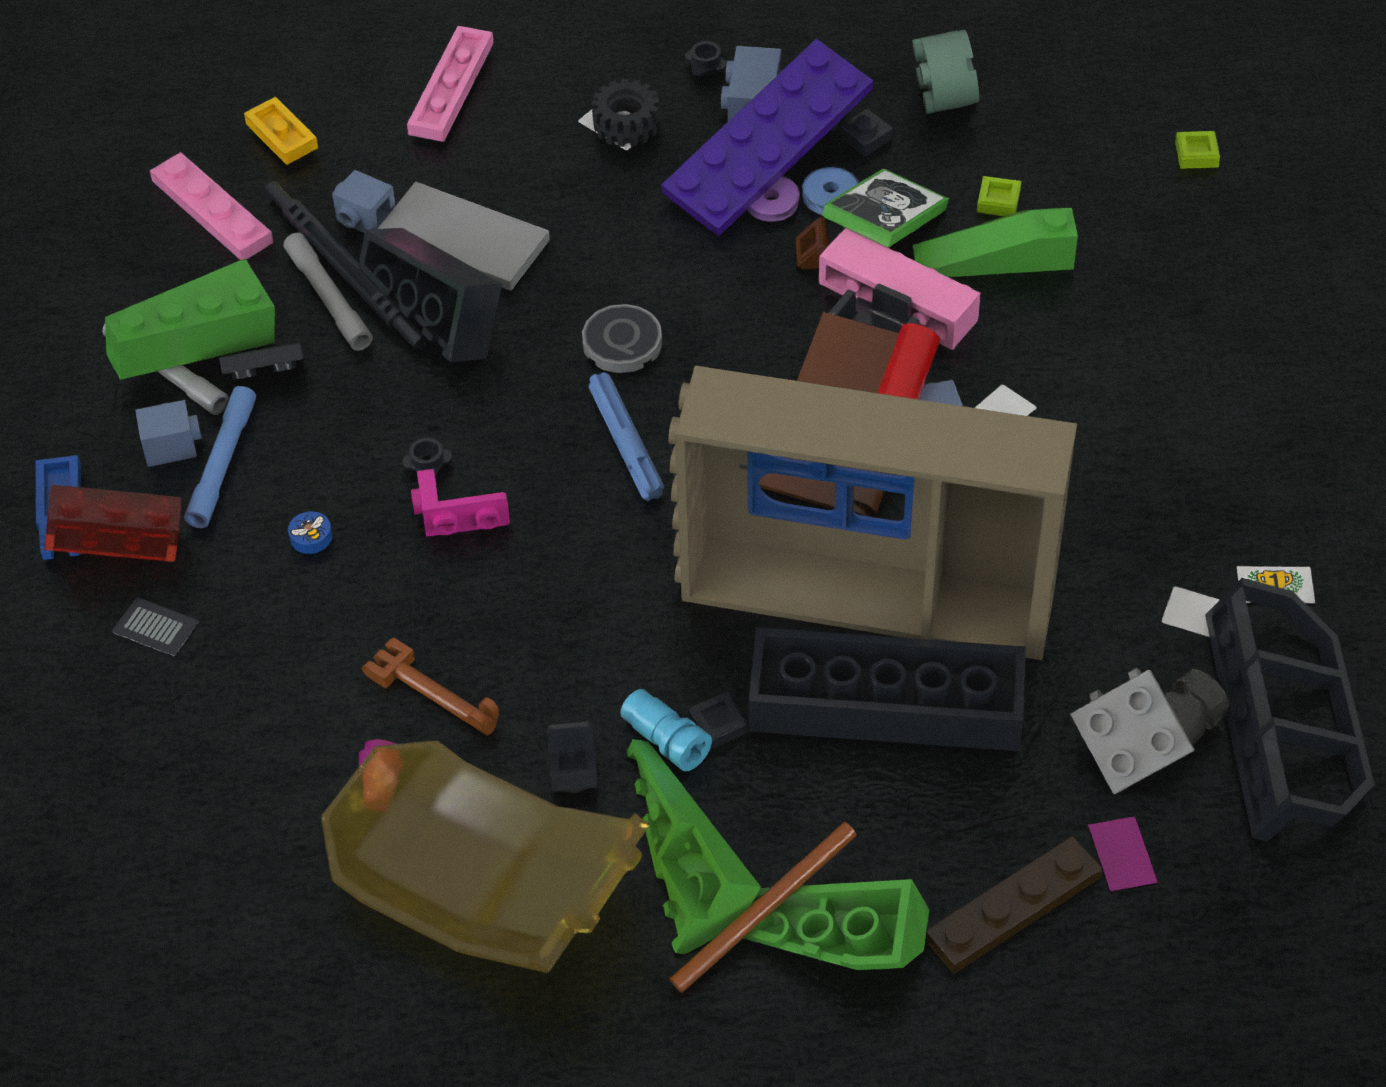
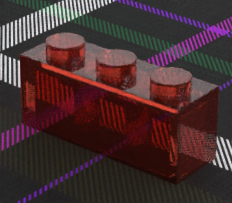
M51 485L44 550L175 562L180 531L181 497Z

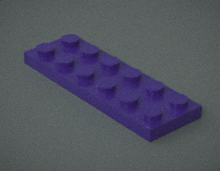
M816 38L661 184L662 193L719 237L751 204L758 200L873 90V80Z

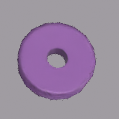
M782 176L758 200L751 204L747 211L753 217L762 221L774 222L784 220L792 216L797 210L800 197L798 186L791 179ZM769 197H774V198H776V199H775V200H768L767 198H769Z

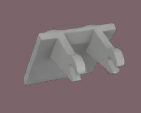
M1138 668L1128 672L1130 677L1128 682L1105 695L1100 690L1094 691L1090 694L1091 702L1070 714L1113 794L1123 791L1195 751L1151 670L1141 673Z

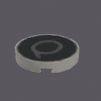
M622 304L603 308L596 311L586 321L582 330L585 355L588 359L590 357L594 360L597 367L605 371L615 373L637 371L643 368V363L648 362L650 359L651 362L655 360L662 347L660 323L652 313L638 306Z

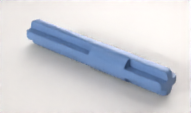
M605 372L599 375H592L590 377L589 389L642 498L647 501L653 498H660L663 495L662 490L664 489L662 480L610 375Z

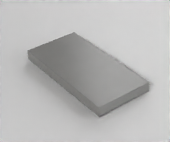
M418 182L411 186L377 228H404L502 283V288L512 291L550 240L549 230Z

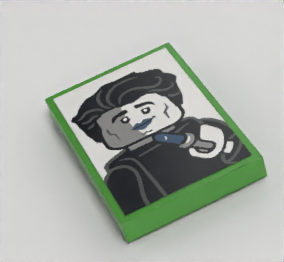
M883 168L825 203L822 216L883 246L890 247L946 211L949 198Z

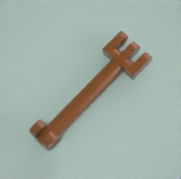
M391 638L385 644L388 652L380 649L374 655V660L377 664L368 661L362 667L364 674L387 689L398 678L485 735H490L496 727L499 710L493 700L487 697L484 698L479 704V709L410 666L415 660L413 649L395 638Z

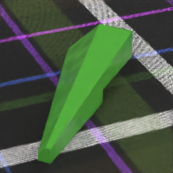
M633 739L627 754L629 758L637 760L641 779L635 782L637 794L645 796L649 813L643 817L653 865L656 877L665 880L670 900L666 901L663 905L666 917L674 919L678 937L672 941V946L675 953L687 954L713 940L752 905L761 886L648 741Z

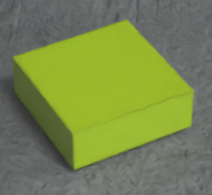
M1215 131L1176 133L1175 144L1180 169L1219 167L1220 155Z
M983 176L977 213L998 216L1016 213L1021 191V181Z

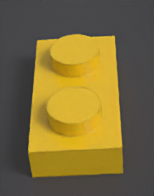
M276 97L244 113L246 124L286 165L318 149L316 136Z

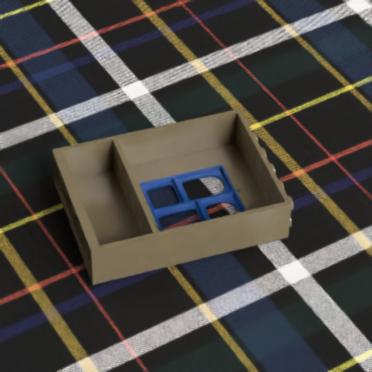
M694 367L690 383H683L679 396V410H682L680 417L672 418L669 429V444L675 445L671 455L670 473L677 474L674 477L671 492V501L678 502L674 509L672 522L673 529L678 530L674 543V556L679 557L675 570V582L681 583L682 601L903 638L1026 646L1025 658L1043 659L1056 584L1077 429L1076 423L708 367ZM774 473L835 483V508L833 510H824L775 501L762 491L759 481L766 474ZM854 486L905 494L904 519L893 521L856 514L853 510Z

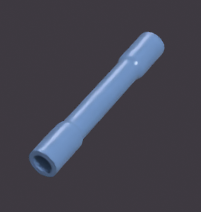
M237 386L232 391L223 414V423L199 484L194 489L184 515L185 521L193 527L205 528L209 525L219 498V489L241 431L247 424L256 400V394L250 388Z

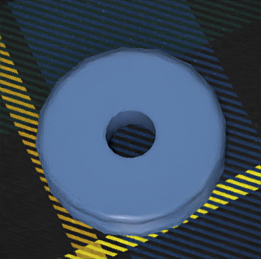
M836 167L817 169L804 179L802 185L803 202L810 210L823 215L825 203L857 185L859 182L852 173L845 169ZM827 190H834L835 192L830 193V192H826V191H827Z

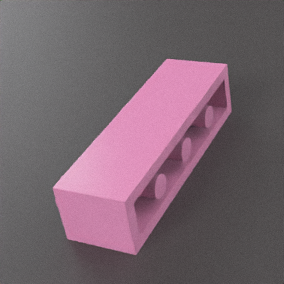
M845 228L819 256V284L841 295H844L850 289L856 292V299L860 297L869 302H872L873 289L878 283L903 293L912 299L911 317L919 319L920 324L935 331L940 337L939 344L951 350L955 348L978 321L979 292L848 228Z

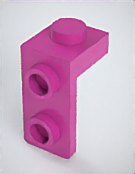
M434 469L417 471L419 488L411 489L414 514L423 513L426 537L450 535L455 532L476 529H492L510 523L506 493L501 492L438 501Z

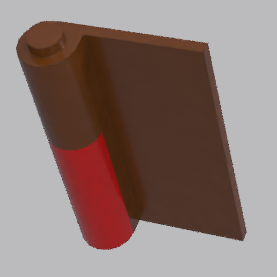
M823 312L797 381L919 400L940 343V337L935 331L919 324H904L901 327L900 333ZM774 473L766 474L759 481L760 487L830 509L835 508V483ZM854 486V512L858 515L875 518L885 491Z

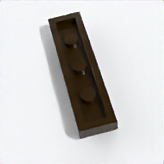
M1072 836L927 929L925 941L951 972L955 974L1099 880L1102 874V867Z

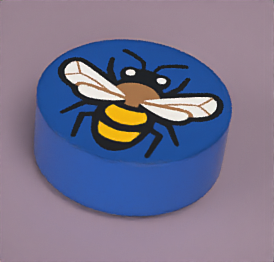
M309 511L301 513L294 517L288 526L291 545L301 553L313 554L320 552L332 540L330 522L325 515L319 512Z

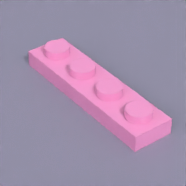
M457 26L407 123L408 135L441 142L445 141L493 45L492 32Z
M181 152L150 170L152 181L240 260L248 259L274 243L272 232Z

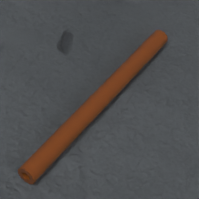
M843 822L670 978L672 984L683 993L857 836L854 829L847 822Z

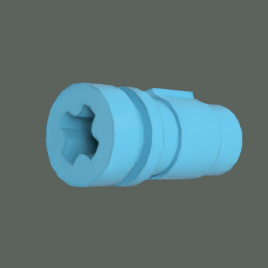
M644 689L634 691L622 705L621 717L654 745H658L659 752L667 759H670L682 771L694 769L707 756L711 748L712 737L702 728L696 726L689 718H680L674 710L657 697L651 696Z

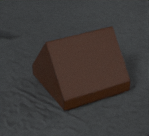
M823 217L816 219L795 238L797 267L801 269L819 268V256L831 244L826 219Z

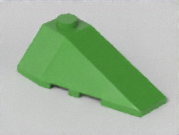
M1072 208L1033 209L1016 212L915 244L912 251L914 261L932 268L946 277L1074 269L1078 235Z
M912 879L800 886L743 939L855 970L903 968L924 951L929 908ZM760 888L753 903L770 888Z

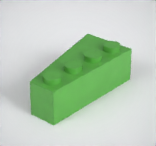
M242 259L106 316V353L121 380L273 344L275 306L247 260Z

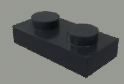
M300 341L224 355L220 356L219 359L222 374L231 373L232 379L235 380L256 376L255 368L271 365L273 372L297 368L295 360L303 359Z

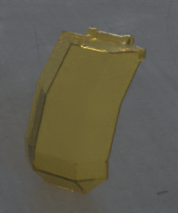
M437 740L375 746L321 816L331 880L358 901L458 953L545 973L552 969L577 932H592L599 922L598 913L627 870H634L641 860L642 854L636 847V844L650 825L636 813L630 818L625 819L555 806L465 762Z

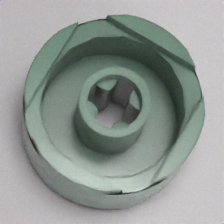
M956 30L912 40L916 62L922 61L919 67L916 68V76L919 89H927L926 92H923L926 114L969 106L979 102L976 70H973L971 59L973 53L966 30Z

